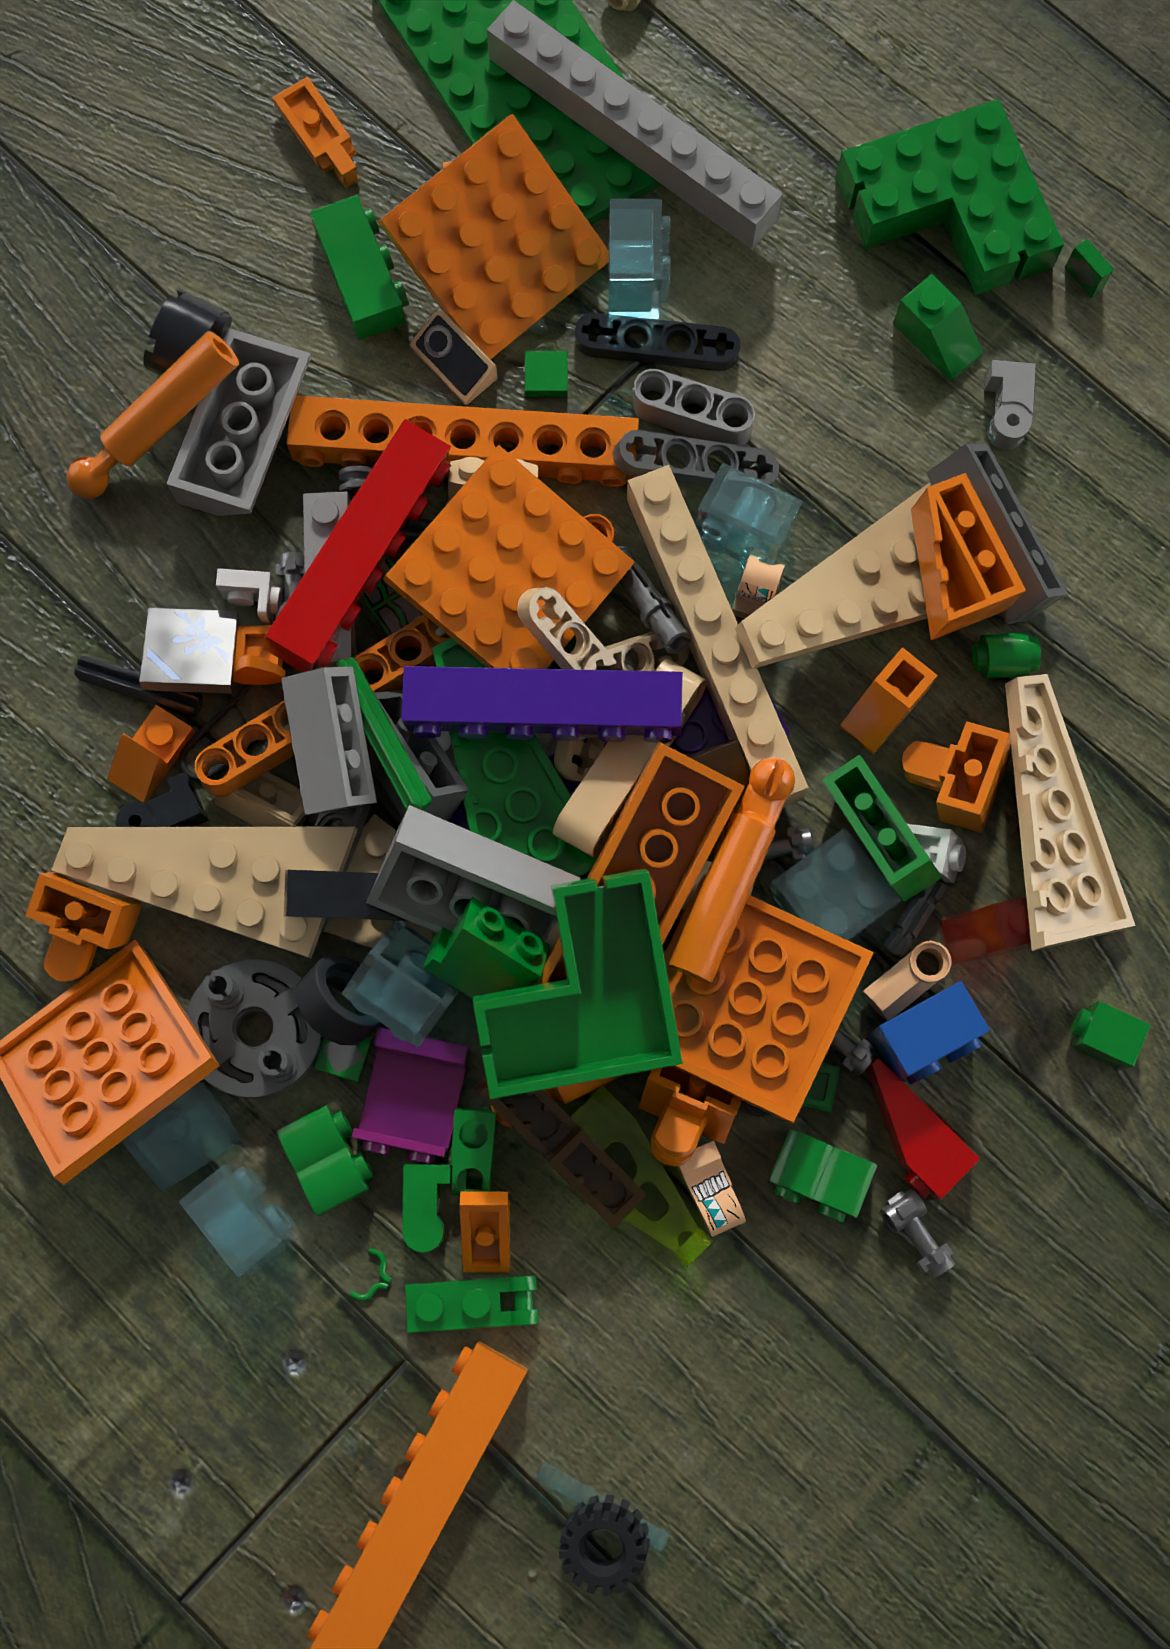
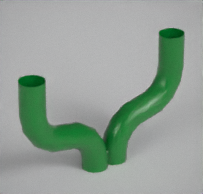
M370 1247L368 1254L380 1260L379 1276L384 1282L374 1284L366 1294L351 1291L349 1297L357 1301L364 1302L370 1300L379 1289L387 1290L391 1281V1277L386 1274L387 1259L384 1253Z

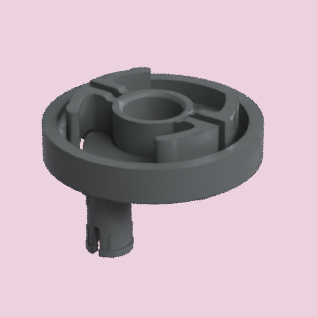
M264 959L236 961L211 972L210 976L207 975L194 992L186 1014L201 1036V1029L199 1027L200 1017L203 1013H209V1016L204 1015L201 1019L203 1040L220 1066L218 1068L244 1083L224 1075L218 1068L204 1079L225 1093L249 1099L272 1097L298 1084L315 1065L324 1039L304 1019L297 1004L296 988L302 978L290 968ZM256 974H267L271 978L277 979L289 986V988L285 987L277 981L271 980L269 977L264 975L256 976L257 983L253 982V977ZM271 989L277 991L279 993V996H277V994ZM252 1013H264L270 1018L273 1027L269 1040L257 1047L245 1045L239 1034L243 1019ZM294 1017H296V1018H297V1021H298L299 1032H300V1033H299V1041L302 1042V1043H298V1042H297V1041H298V1033H297V1026H296V1022H295ZM235 1067H237L238 1069L243 1070V1071H245V1072H247V1073L254 1074V1076H251V1075H248V1074H244V1073L240 1072L239 1070H237Z

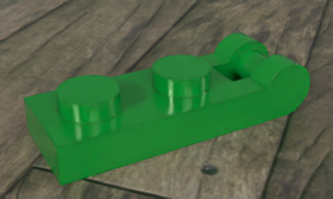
M536 1275L406 1284L407 1333L539 1324V1309H534L533 1290H537ZM500 1292H514L515 1310H501Z

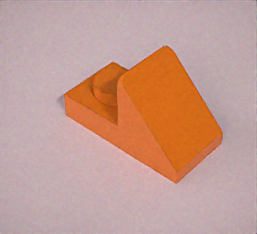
M155 705L133 738L125 733L120 737L107 780L142 803H146L179 757L183 747L191 740L195 730L158 705Z
M461 1191L460 1224L463 1272L510 1273V1201L508 1200V1192Z

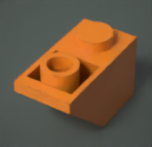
M902 647L872 682L840 724L839 728L874 755L926 694L938 675Z

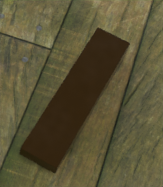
M486 1078L476 1087L478 1092L613 1229L647 1196L544 1090L490 1099Z

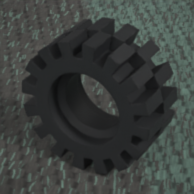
M596 1495L590 1497L587 1505L583 1501L579 1503L574 1513H570L559 1541L561 1543L559 1559L565 1558L562 1566L565 1574L567 1575L572 1571L575 1573L572 1582L577 1587L580 1586L583 1580L589 1583L586 1592L595 1594L597 1586L603 1587V1596L611 1595L614 1587H617L619 1593L627 1590L629 1581L634 1584L639 1579L649 1550L650 1539H647L649 1528L647 1522L640 1523L642 1518L641 1512L636 1509L631 1513L628 1510L630 1502L622 1499L620 1505L614 1504V1495H606L604 1502H599V1497ZM597 1529L610 1530L621 1539L623 1551L613 1560L599 1559L590 1553L586 1542L587 1536Z

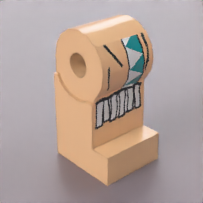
M750 554L732 607L733 614L745 619L778 595L782 585L785 565L767 564L760 561L755 555Z
M714 1141L696 1148L689 1161L682 1166H676L711 1237L746 1222Z

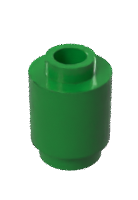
M1025 632L982 635L979 644H974L972 648L973 668L975 671H980L984 679L1028 676L1029 672L1038 671L1040 668L1041 647L1037 636H1028Z

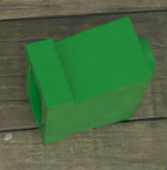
M472 896L452 931L442 927L433 937L423 969L473 999V996L526 987L542 976L550 944Z

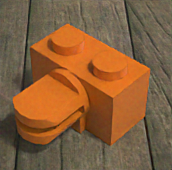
M966 721L958 745L950 744V747L946 748L925 741H914L906 748L902 757L905 778L911 784L940 792L936 801L939 821L983 834L1012 755L1010 733Z
M56 872L40 873L25 917L50 926L48 933L53 936L44 959V969L49 976L63 982L84 978L90 971L98 946L111 949L128 945L143 902Z
M672 1066L652 1069L639 1105V1109L659 1117L651 1136V1153L665 1165L682 1166L691 1159L701 1135L725 1144L742 1100Z

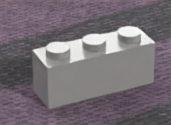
M323 667L281 678L305 815L377 803L353 667Z

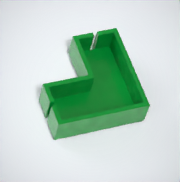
M999 98L841 151L835 178L848 208H854L852 218L866 249L944 223L975 295L1010 284L1014 273L1019 281L1053 269L1063 249V240Z
M640 869L602 876L604 886L597 887L596 880L593 878L551 885L567 979L473 996L480 1045H490L491 1040L490 1047L482 1048L490 1099L683 1064L648 870Z

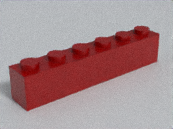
M407 419L403 420L269 628L264 639V650L303 673L315 670L318 665L321 667L328 666L339 646L333 642L342 628L346 631L352 628L362 610L361 607L357 606L364 592L370 595L374 593L385 573L379 569L387 556L393 559L396 558L407 539V535L402 532L408 522L411 520L417 523L430 502V500L425 498V495L432 485L439 488L452 467L451 464L446 462L451 448L450 445Z

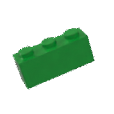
M357 194L310 211L315 233L358 341L406 324L403 307L408 306L409 301L402 282L397 281L393 283L389 271L394 269V264L386 244L378 246L374 235L380 233L372 209L364 210Z
M858 755L822 779L882 873L903 902L942 878V875L861 755Z

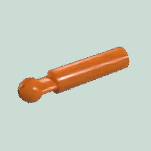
M208 331L101 433L100 438L104 449L95 457H80L71 463L66 475L67 485L71 492L82 499H94L102 495L109 484V471L118 462L126 466H133L239 365L237 356L227 343L215 333Z
M777 757L764 758L752 768L748 787L737 812L731 816L668 964L670 967L701 981L713 982L776 833L774 827L786 799L794 790V771L786 761Z

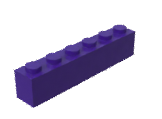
M404 666L401 721L407 730L413 731L414 736L422 738H437L441 736V731L459 732L460 737L468 739L486 738L487 732H503L506 738L514 740L532 739L533 733H550L552 739L560 741L578 740L579 734H597L598 740L606 742L624 741L626 735H643L644 741L667 743L672 741V736H681L683 672Z

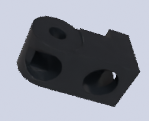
M183 772L167 779L171 789L170 792L146 803H127L117 813L115 823L116 827H195L209 821L193 781Z

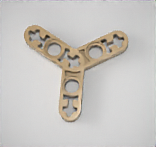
M552 588L528 589L518 600L517 611L521 622L561 669L596 670V666H610L611 670L628 671L625 666V656L631 648L637 652L639 657L636 671H656L665 659H669L682 666L688 659L689 645L677 654L667 652L666 656H654L652 650L664 648V645L654 631L604 647L563 597ZM537 600H544L545 604L542 607V611L546 616H537V612L540 609L536 603ZM551 619H560V620L554 623ZM567 628L571 629L576 636V646L570 654L565 652L561 646V636ZM579 734L581 737H588L587 743L575 740L557 741L554 765L560 777L571 781L583 780L604 748L605 741L598 740L597 734ZM573 755H577V757L582 759L581 767L572 763Z

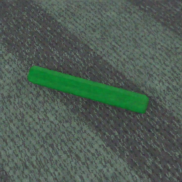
M353 657L339 659L334 667H353L364 733L405 809L407 810L410 805L425 811L432 803V798L357 660Z

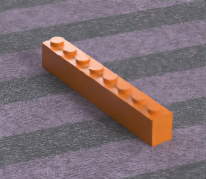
M481 1341L476 1344L474 1350L466 1346L464 1347L451 1371L459 1376L450 1393L441 1389L428 1413L435 1421L427 1436L418 1432L404 1456V1459L411 1462V1465L403 1480L394 1476L380 1500V1503L387 1506L380 1522L377 1524L370 1520L355 1546L363 1551L354 1569L346 1564L336 1580L331 1592L339 1597L330 1613L321 1609L306 1637L314 1641L310 1649H378L523 1381L528 1368Z

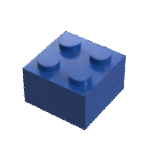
M960 981L878 1026L867 1034V1037L880 1060L900 1080L906 1078L909 1085H912L942 1069L938 1059L946 1056L949 1063L983 1046L978 1037L989 1032L990 1029L964 984Z

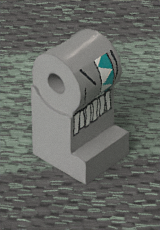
M992 360L985 374L984 391L996 392L995 414L988 426L987 433L990 442L999 449L1012 450L1018 447L1030 430L1034 401L1036 365L1034 363Z

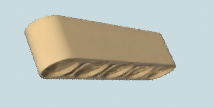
M665 659L656 671L683 672V728L701 700L707 685V679L669 659ZM626 735L624 741L608 742L561 811L553 829L554 836L588 855L596 857L603 848L656 743L644 741L643 735ZM672 736L671 742L662 744L670 747L677 736Z

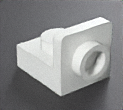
M232 569L217 570L216 587L223 599H227L230 604L237 606H252L254 601H257V615L262 624H273L274 614L279 611L283 603L282 588L277 587L271 572Z
M907 824L942 875L941 879L947 883H955L957 872L963 870L966 861V847L963 845V840L951 829Z

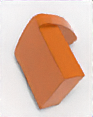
M271 625L237 627L235 663L233 667L234 682L248 685H267L282 682L281 678H284L286 675V671L282 668L283 660L264 650L265 635Z

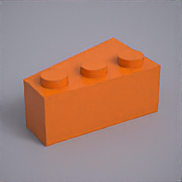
M964 473L927 487L911 508V516L931 640H934L1008 610L1026 589L967 474Z

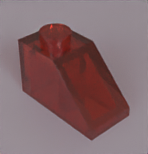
M1026 897L991 904L940 921L945 945L951 955V965L1031 949Z

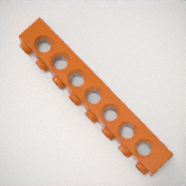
M297 395L290 411L287 446L292 460L308 467H320L323 463L341 464L343 467L374 466L403 420L407 419L451 446L446 461L449 464L451 461L466 457H476L485 461L500 443L511 441L518 446L508 453L515 459L537 465L538 479L539 477L556 478L559 482L565 484H578L582 480L600 481L602 485L609 487H620L628 483V480L635 478V476L623 473L617 468L612 453L614 446L625 433L631 430H638L639 418ZM333 430L345 432L338 440L331 441L325 439L326 435ZM375 433H385L388 435L381 443H371L368 441L369 437ZM462 438L474 441V444L467 449H458L453 446L456 441ZM546 444H554L560 447L561 450L556 454L546 455L540 451V448ZM631 445L626 451L633 453L634 460L636 461V446ZM589 447H598L604 453L599 457L590 458L582 452Z

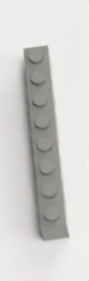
M513 0L487 29L488 51L491 61L750 249H753L778 220L783 193Z

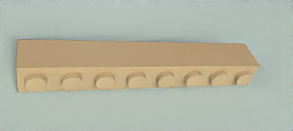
M667 465L628 480L627 502L667 596L675 607L676 617L691 634L690 650L702 677L707 679L706 687L728 739L739 741L750 773L755 764L764 758L777 757L786 761L794 771L795 786L783 807L803 800L809 787L757 668L752 669L735 630L738 625L670 466Z

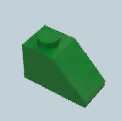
M933 274L929 275L900 300L893 324L951 382L982 356L983 350L962 303Z

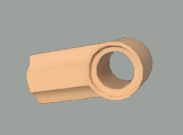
M925 941L917 945L909 954L863 990L862 993L874 1010L887 1022L948 974L952 964L951 955L941 943ZM928 952L937 958L939 970L936 975L929 976L919 971L916 963L918 954Z

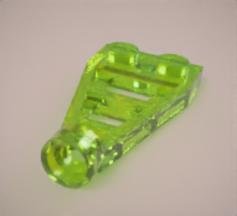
M602 1086L571 1118L603 1151L614 1142L623 1143L628 1148L637 1164V1175L633 1181L639 1187L645 1182L654 1183L668 1201L669 1210L661 1220L650 1221L634 1208L623 1220L675 1252L674 1255L687 1268L713 1240L696 1225L662 1164L651 1153V1145L636 1119ZM560 1175V1177H561L569 1186H571V1185ZM684 1231H690L693 1235L680 1247L678 1245V1236Z

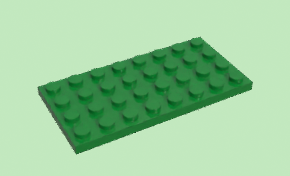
M374 0L469 145H473L507 116L513 114L590 225L595 224L662 186L657 180L489 59L487 29L513 0ZM514 0L626 80L572 0Z

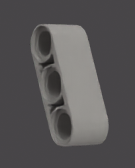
M658 369L644 370L637 376L634 382L633 409L635 414L645 422L701 440L741 446L745 445L751 437L755 410L750 401L742 396ZM655 391L660 393L662 398L651 401L644 398L643 394ZM695 404L700 406L703 411L698 414H690L683 407ZM734 417L740 419L744 425L737 428L730 427L724 420Z

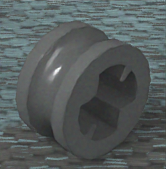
M367 466L342 468L339 471V479L344 483L339 486V492H348L349 499L352 500L372 468Z

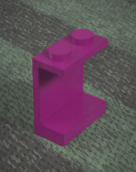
M377 1027L373 1044L377 1048L359 1129L354 1128L352 1137L363 1141L362 1150L389 1155L390 1148L395 1147L409 1150L408 1160L434 1165L436 1156L447 1159L453 1133L454 1110L459 1106L471 1050L465 1045Z

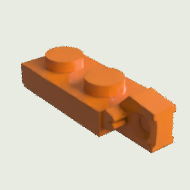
M309 77L302 79L272 97L274 106L317 167L320 166L324 173L333 169L335 175L345 188L360 180L356 173L357 167L351 157L356 155L351 137Z

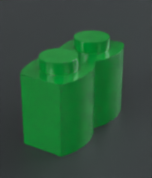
M325 1105L276 1131L283 1149L298 1176L304 1193L317 1216H323L371 1191L368 1180L373 1178L374 1174L364 1154L360 1152L355 1155L351 1149L347 1138L353 1135V1131L342 1110L334 1113L332 1107Z
M789 1129L767 1182L776 1186L774 1195L797 1205H800L802 1197L820 1205L817 1213L834 1221L844 1223L846 1216L853 1219L858 1217L877 1165L811 1136Z

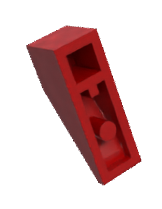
M877 1058L871 1062L866 1071L899 1165L908 1174L904 1181L922 1199H925L928 1195L933 1200L942 1199L980 1158Z

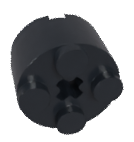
M178 289V298L170 295L166 299L152 325L148 337L156 341L153 353L148 350L144 352L143 364L145 369L161 376L208 331L215 333L223 340L227 329L230 328L232 323V317L229 315V312Z

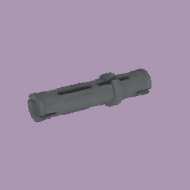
M623 545L617 546L635 561L619 583L641 613L640 620L647 629L653 630L668 653L677 654L683 651L690 644V638L692 637L675 616L674 605L668 598L662 597L644 570L634 559L628 547Z

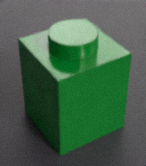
M1098 1001L1088 1006L1087 1010L1081 1008L1076 1015L1071 1027V1033L1075 1034L1076 1037L1071 1047L1119 1070H1125L1134 1067L1151 1024Z

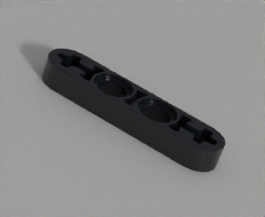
M588 313L577 321L575 327V342L578 350L586 356L726 371L736 364L740 352V339L738 335L730 328L723 326L605 313ZM591 328L599 329L600 336H598L597 342L589 341L588 334H590ZM613 329L618 330L617 345H612ZM631 331H640L647 336L648 343L641 348L635 349L629 347L625 343L624 338ZM677 335L683 336L690 342V348L683 353L672 352L666 345L669 338ZM698 339H703L702 355L696 354ZM717 342L725 343L726 351L724 356L716 355L715 348Z

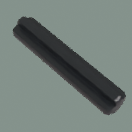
M86 655L78 659L74 675L81 681L191 717L197 716L202 706L203 697L199 692L141 690L140 673Z

